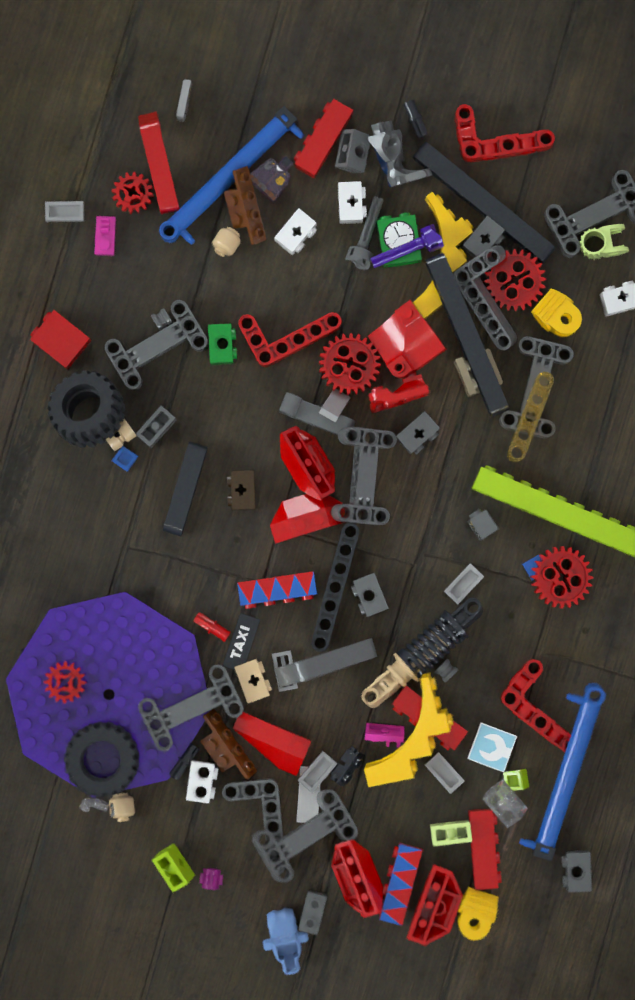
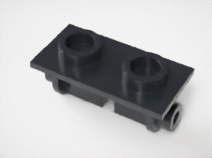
M353 746L350 749L347 748L341 758L346 764L343 766L338 763L331 772L332 776L330 778L344 787L345 784L351 781L355 769L359 768L363 763L365 754L359 752Z

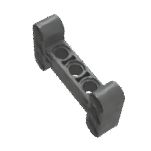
M620 170L613 176L611 183L616 193L566 217L559 205L552 204L548 206L544 213V219L565 257L572 258L579 252L580 243L576 235L624 211L630 221L635 224V183L629 172ZM617 177H624L626 183L619 184L617 182ZM625 194H633L634 201H628ZM555 210L558 213V217L555 219L551 218L549 211ZM564 227L567 234L560 235L557 228ZM573 244L575 252L567 251L566 245Z
M176 300L171 305V312L176 322L129 350L125 351L122 344L116 339H110L106 342L105 351L124 384L130 390H139L143 384L137 369L184 341L188 340L192 348L197 352L207 349V337L184 301ZM178 305L185 307V311L182 314L175 313V308ZM189 321L195 324L194 329L190 331L184 328L185 324ZM197 338L205 340L204 345L201 347H196L194 341ZM112 344L119 345V350L116 353H110L109 347ZM122 360L129 362L128 368L124 370L119 369V363ZM133 376L138 377V384L130 386L128 383L129 379Z
M526 336L519 341L517 349L520 354L532 357L533 360L520 413L514 411L504 412L499 419V423L507 430L539 438H549L555 432V425L550 420L540 418L552 364L565 365L569 363L573 358V350L566 345ZM525 341L529 342L532 346L531 350H524L522 343ZM542 346H547L550 349L549 355L541 353L540 349ZM566 351L569 358L567 360L561 359L559 352ZM504 416H512L514 419L513 424H505ZM524 420L531 421V429L526 430L523 427L522 423ZM543 424L550 426L551 432L549 434H544L541 431Z
M359 427L343 428L338 434L339 441L344 445L354 446L349 504L333 506L331 516L334 520L340 522L385 525L390 518L389 512L385 508L373 507L378 450L394 447L397 442L396 435L393 432ZM348 431L352 434L351 440L347 438ZM366 434L370 436V440L368 443L365 440ZM384 436H386L388 440L386 445L383 443ZM341 508L345 510L343 518L340 515ZM359 510L363 512L361 519L358 517ZM377 512H379L381 515L379 521H377L376 519Z
M216 664L211 667L209 675L214 686L161 711L154 699L147 697L141 700L139 711L159 750L167 751L172 747L173 738L169 729L223 704L227 714L231 717H239L242 714L243 705L224 666ZM215 668H221L224 672L223 676L219 679L214 678L212 675ZM225 685L230 686L232 689L229 696H223L220 692L221 688ZM146 701L153 704V709L150 712H146L142 708V704ZM232 703L239 704L240 710L238 713L233 714L229 711V706ZM153 719L161 721L162 725L159 729L151 727L150 722ZM161 737L169 739L170 744L167 747L160 746L158 741Z
M320 791L317 795V802L322 812L276 841L268 831L259 830L254 833L252 842L276 881H290L293 877V870L287 860L333 830L341 840H354L358 834L357 827L335 791ZM326 793L331 796V801L328 804L324 801ZM336 810H339L341 814L339 820H335L334 818V812ZM345 827L350 828V835L348 837H345L343 833ZM262 834L267 838L266 843L263 845L259 842V837ZM271 851L276 853V859L273 862L269 859ZM281 868L286 870L284 878L279 877V870Z

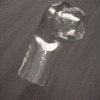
M84 798L81 800L80 809L88 812L91 806L106 812L109 803L97 798Z

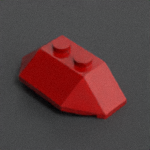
M297 426L280 434L281 459L299 489L317 500H321L335 492V469L316 437L300 430Z
M308 494L282 501L270 524L275 544L345 523L336 521L331 516L333 506L343 503L329 495L321 500H317ZM341 508L340 515L342 518L345 515V510L343 508Z
M353 839L336 844L331 866L345 902L361 913L360 915L364 918L381 913L384 887L370 852Z
M433 865L413 914L407 939L427 945L450 933L463 898L452 871Z

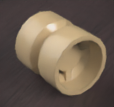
M125 418L123 422L120 421V429L114 431V435L119 432L120 436H113L111 439L108 437L106 439L114 451L122 447L124 441L129 442L136 437V434Z

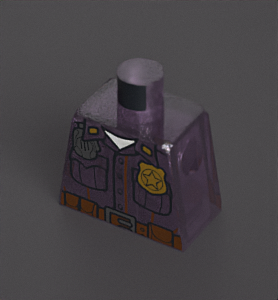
M286 156L279 163L270 158L250 173L253 186L273 204L277 202L291 180V175L287 170L293 165L292 161Z

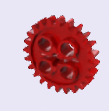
M514 249L513 254L510 255L506 250L505 259L492 267L491 272H485L489 279L484 280V282L490 284L486 288L488 291H492L490 294L492 297H496L494 299L496 303L498 301L501 302L500 308L507 305V311H509L511 306H514V310L517 312L518 306H521L525 310V304L532 307V300L538 302L536 295L543 296L539 290L546 288V286L541 284V282L546 281V278L541 277L545 270H539L542 263L535 264L537 257L531 260L530 252L524 256V250L517 254ZM515 263H523L524 269L521 272H515L513 270ZM526 271H530V274L518 280V285L512 283L506 289H500L502 286L512 281V276L518 278ZM504 272L507 274L508 277L505 282L497 280L499 273ZM530 278L534 281L532 288L527 289L523 286L525 279ZM511 288L517 290V296L513 299L507 297V291Z
M350 333L349 338L342 334L341 340L335 336V343L330 340L328 341L330 348L323 347L326 354L320 353V357L324 359L319 361V365L324 366L319 369V372L325 373L322 376V380L328 379L326 385L333 384V391L340 388V394L344 390L347 391L348 396L351 390L354 391L355 395H357L358 389L365 392L364 386L366 385L371 388L369 381L376 382V378L373 375H379L380 373L375 369L381 367L380 363H376V361L380 360V356H374L378 350H371L373 343L367 345V338L361 341L360 334L357 335L356 339L353 338L352 333ZM344 348L349 351V354L347 356H340L338 351ZM364 354L367 360L359 362L356 357ZM334 358H337L338 360H340V361H342V362H339V361L336 362V361H334L333 359H334ZM353 361V365L348 368L346 363ZM339 366L343 369V372L335 374L332 371L333 368ZM358 372L361 374V378L354 380L351 378V374Z
M560 546L559 551L556 547H553L552 553L549 550H545L546 556L540 554L541 561H534L538 565L537 568H531V570L536 572L535 575L530 576V578L535 579L531 586H537L534 593H541L539 599L546 598L545 604L547 605L552 601V607H556L557 603L561 609H563L564 603L568 608L571 607V602L578 605L577 598L584 600L582 594H589L586 587H592V584L588 583V580L593 579L592 576H588L592 569L586 568L590 562H583L585 555L578 557V550L572 553V547H568L566 551L564 546ZM564 559L569 561L567 569H563L561 566V562ZM553 562L556 563L557 568H558V571H557V569L553 566ZM548 568L553 571V576L550 579L545 577V571ZM560 574H565V577H563L564 581L558 580ZM573 576H577L579 580L576 586L571 584ZM560 585L562 593L557 596L554 593V588ZM566 585L570 588V592L567 591Z

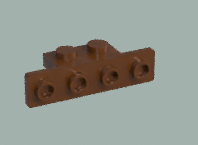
M248 166L233 171L237 189L224 191L233 229L247 227L251 244L256 245L265 241L266 235Z
M215 709L203 715L213 733L200 742L220 771L223 773L236 764L245 779L253 776L257 772L253 762L249 760L242 746L234 738L231 730L222 721L221 716Z

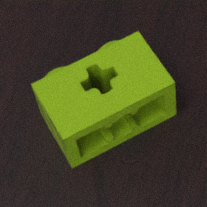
M175 843L158 852L152 859L172 892L187 885L195 876Z

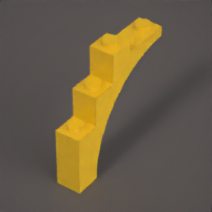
M431 192L426 196L425 200L433 211L439 226V232L444 247L441 248V253H444L454 274L457 269L467 262V255L461 248L457 249V247L472 235L473 226L467 219L464 221L462 217L455 221L456 217L450 209L446 210L442 205L444 204L442 198L438 194L434 195ZM433 281L424 293L414 301V304L425 319L443 306Z
M430 673L423 674L421 677L423 691L422 711L415 730L406 742L393 753L382 759L366 763L364 771L368 787L414 778L418 769L416 760L412 759L432 755L433 748L436 746L434 737L430 736L450 732L451 725H454L452 714H448L447 708L439 710L441 708V701L439 696L436 697L435 690L437 685L435 678H431Z

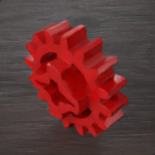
M133 172L132 176L125 173L126 178L123 179V177L119 176L120 182H114L117 189H112V193L116 194L112 198L114 201H118L116 203L117 207L122 206L123 212L129 209L130 214L133 213V210H136L139 214L140 208L146 210L145 204L152 203L149 197L154 195L149 191L153 187L148 185L149 179L143 180V174L137 177L136 172ZM141 185L145 188V195L140 192ZM134 189H135L137 195H132V196L130 197V194H129L128 191L133 192ZM120 191L125 194L124 201L120 197Z
M64 661L63 666H61L58 662L56 663V669L52 666L50 667L52 673L45 674L49 678L44 681L49 686L45 691H51L50 698L56 696L55 702L62 699L63 704H65L67 699H69L72 703L74 702V696L77 698L81 697L78 693L79 691H85L81 687L87 683V681L82 680L85 674L79 673L81 667L74 668L75 663L68 666L67 661ZM67 669L71 672L69 674H63L59 670ZM72 676L68 682L69 687L65 685L59 689L62 683L61 678L66 679ZM76 676L78 679L77 689L74 686V678ZM53 677L57 680L56 687L54 688L52 684ZM61 691H68L70 695H61L59 693Z

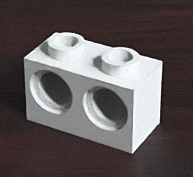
M191 761L186 800L209 803L210 799H214L216 788L212 787L213 779L217 780L218 768H215V763ZM201 767L208 768V777H201L199 775ZM199 786H203L207 790V794L203 797L198 796L196 793V788Z

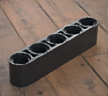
M189 441L164 523L163 532L182 536L207 454V446Z

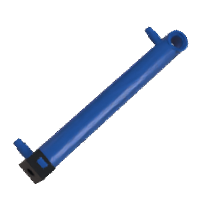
M283 106L256 136L168 221L161 224L159 232L165 242L172 243L181 235L187 242L193 244L195 239L186 229L235 182L234 170L248 166L249 169L275 142L290 130L300 139L304 137V134L296 126L298 123L297 118ZM167 228L175 230L172 236L164 234Z
M590 683L585 687L584 697L567 694L568 700L581 704L538 837L535 841L521 838L519 842L521 845L531 848L533 856L552 861L556 849L555 844L599 710L605 700L604 690L597 683ZM594 690L600 692L597 698H591L589 696L590 693Z

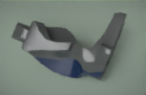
M392 120L371 125L373 136L368 137V141L374 147L380 166L387 175L389 187L432 176L429 168L407 170L403 167L401 163L405 161L402 147L403 135L400 129L394 130Z

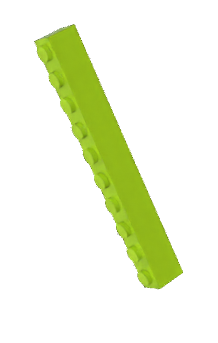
M486 465L485 468L481 467L471 488L472 490L635 557L634 526L620 525L621 521L610 517L608 520L603 518V514L598 511L584 510L585 506L574 502L572 505L567 503V499L562 496L556 495V498L548 495L549 491L543 488H538V490L531 488L532 484L523 480L519 483L513 480L514 477L507 473H503V475L495 473L496 469Z

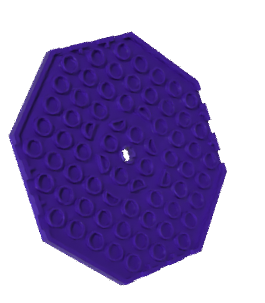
M127 592L49 609L6 678L23 755L70 784L68 773L65 772L64 756L66 747L71 738L83 727L96 722H111L114 725H120L132 735L131 737L137 743L140 758L139 767L133 781L124 789L127 790L168 780L171 770L179 760L178 757L183 755L205 721L203 715L210 711L208 710L169 729L173 738V744L169 750L161 751L156 747L139 711L141 700L147 697L154 699L161 711L207 689L195 635ZM64 661H67L68 666L75 663V669L81 667L79 673L85 674L82 680L87 681V683L81 686L85 691L78 692L81 696L80 698L74 696V702L71 703L67 699V702L63 704L62 699L55 702L56 696L49 697L51 691H45L49 686L44 681L49 679L45 674L52 673L50 670L51 666L56 669V663L59 662L63 666ZM67 669L59 670L63 674H69L71 672ZM72 676L66 679L61 678L62 683L59 689L65 685L69 687L68 682ZM77 676L74 678V686L76 687V689L78 686ZM54 677L52 680L53 688L56 687L57 682ZM106 689L114 691L115 696L113 699L107 700L103 696ZM61 691L59 693L61 695H70L68 691ZM146 701L142 704V708L144 711L150 712L153 709V704ZM153 719L150 722L153 729H159L162 725L158 719ZM161 737L158 741L162 747H167L170 744L167 737ZM95 742L85 751L84 765L87 771L95 777H109L119 768L120 754L117 748L109 742Z

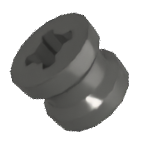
M164 308L158 314L151 315L160 331L164 327L173 324Z
M447 658L434 672L440 675L446 683L458 671V668L453 667Z

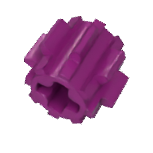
M204 868L203 873H200L199 883H202V888L219 890V886L223 883L221 870Z

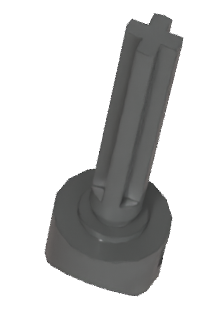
M373 198L357 246L349 247L345 260H351L361 270H368L371 264L370 259L373 257V253L368 251V247L383 203L382 198Z

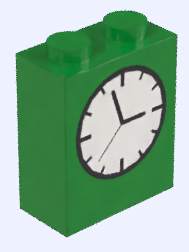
M402 213L396 218L383 216L380 217V220H377L381 253L418 238L415 215ZM416 250L385 263L383 268L421 263V250Z

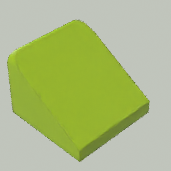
M526 769L503 772L506 791L529 788Z

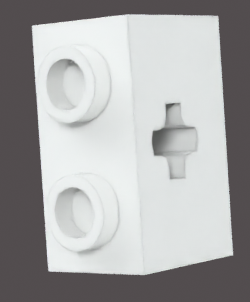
M361 181L338 182L340 224L362 223L363 217H366V206H362V198H366L365 187H361ZM350 199H354V202H357L352 207L349 203Z
M298 208L275 236V241L292 255L295 251L299 253L305 245L303 243L307 237L311 238L317 231L315 228L316 222ZM300 229L301 236L296 235L294 237L293 230L298 231Z
M633 281L622 283L623 287L615 288V286L604 288V292L600 294L606 316L635 309V283ZM620 293L622 296H626V299L624 301H622V299H618Z

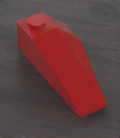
M242 712L237 717L233 729L277 768L297 776L311 740Z

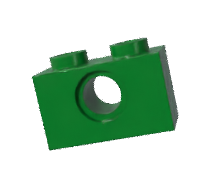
M231 324L208 325L210 364H234L233 359H237V348L233 347V340H236V329L232 328ZM220 340L228 341V346L225 349H220L217 346Z

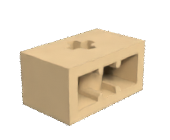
M257 659L235 666L247 703L270 695L269 691L272 688L269 680H264L262 673L265 672L262 661L258 662ZM251 675L259 677L256 686L253 683H249Z

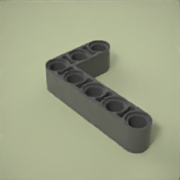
M495 245L454 272V277L460 291L496 347L500 350H507L516 343V333L479 277L505 259L506 252L504 248ZM492 251L497 254V260L492 257ZM477 261L482 264V270L477 267ZM462 271L467 274V280L462 277ZM472 288L477 290V296L473 294ZM482 304L488 307V312L483 309ZM493 320L498 322V328L493 325ZM503 336L508 338L509 344L504 342Z
M370 638L275 668L274 672L279 687H283L378 656L373 640Z
M267 778L229 782L224 786L222 794L228 801L262 798L265 831L270 832L276 841L283 837L279 786L276 780ZM266 783H273L275 785V790L272 793L265 791L264 786ZM249 784L256 788V792L252 795L247 794L245 791V787ZM234 787L237 794L233 797L228 796L226 788ZM269 802H274L277 805V809L274 812H269L266 809V805ZM275 821L278 823L279 828L277 831H271L268 828V824ZM271 851L269 854V859L272 862L276 859L274 851ZM281 868L279 874H282L285 869Z

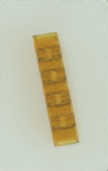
M541 372L534 380L507 451V457L512 462H519L526 456L554 382L553 376L549 372ZM543 376L548 378V386H542L539 383V378ZM533 395H540L542 403L535 404L532 400ZM532 412L535 415V421L528 422L525 418L526 413ZM520 430H525L528 433L527 440L519 438L518 433ZM513 448L520 449V458H514L512 456L511 452Z

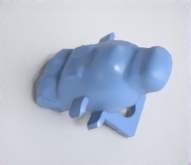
M292 908L273 910L266 914L270 938L263 941V947L265 950H273L274 956L282 964L285 974H295L300 970L301 943L308 941L307 932H298L297 921Z

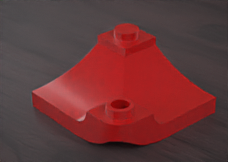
M411 300L395 310V313L386 322L368 335V338L378 350L392 375L397 378L410 376L447 350L428 321ZM398 365H402V369L400 371H397Z
M416 372L403 379V384L392 393L388 388L383 389V386L371 389L372 393L368 395L371 413L409 403V401L428 396V385L423 381L422 375H417Z

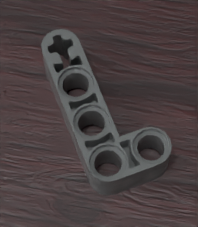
M287 392L279 409V412L335 435H338L339 431L343 428L354 427L356 422L343 415H340L337 421L334 422L319 413L322 407L304 401L302 398ZM348 431L347 438L349 439L351 435L350 431Z

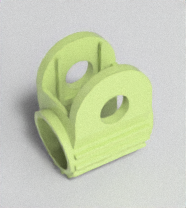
M614 224L603 226L599 229H589L587 232L584 231V235L581 236L582 241H580L581 252H584V256H588V259L592 258L593 260L629 252V248L624 247V245L613 247L611 239L612 234L622 233L621 231L625 229V225ZM589 237H600L604 241L603 248L597 252L588 251L584 244Z

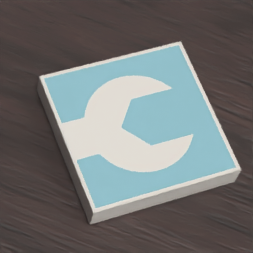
M480 722L467 759L504 772L517 736Z

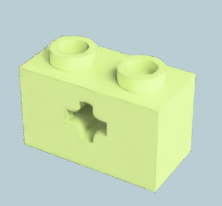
M469 820L430 824L433 846L472 842Z

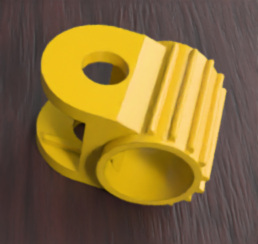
M552 288L531 311L534 318L546 331H551L559 337L572 335L582 322L581 313L573 305L574 302L563 293ZM561 316L567 317L569 324H563Z
M470 887L467 888L458 909V925L466 938L479 940L487 935L491 923H495L498 896ZM476 918L479 920L477 925H469L471 919Z

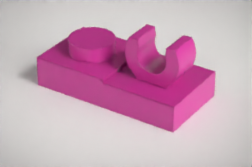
M96 216L95 255L114 256L116 217Z
M366 723L365 740L372 742L386 741L387 747H389L390 742H397V748H399L401 743L404 742V726Z

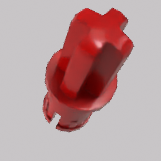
M200 612L194 619V622L206 629L208 634L212 633L223 640V642L226 641L231 631L217 624V621L214 622Z

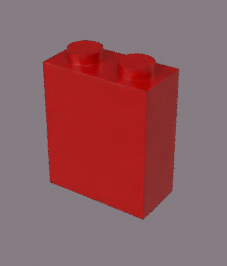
M53 310L51 313L49 311L44 316V323L40 328L37 326L32 331L30 340L68 370L92 340L58 312Z

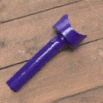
M434 224L420 229L421 237L376 255L370 260L373 267L376 268L424 247L431 253L444 247L441 235L436 233Z

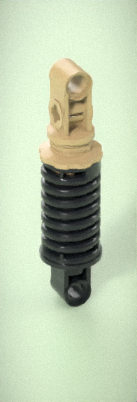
M470 598L452 614L444 610L440 618L434 620V625L429 624L428 629H423V634L419 633L417 639L413 638L411 640L412 644L407 643L406 649L402 648L393 654L396 659L395 663L388 665L387 671L381 674L363 691L362 700L370 708L378 707L401 686H407L409 680L420 681L421 675L427 673L425 666L432 669L434 667L433 663H439L438 657L443 659L445 657L444 653H450L448 646L451 649H455V644L459 645L465 639H468L469 636L466 629L483 614V607L480 601L476 598ZM472 605H478L476 612H469V608ZM373 693L376 694V699L373 702H368V696Z

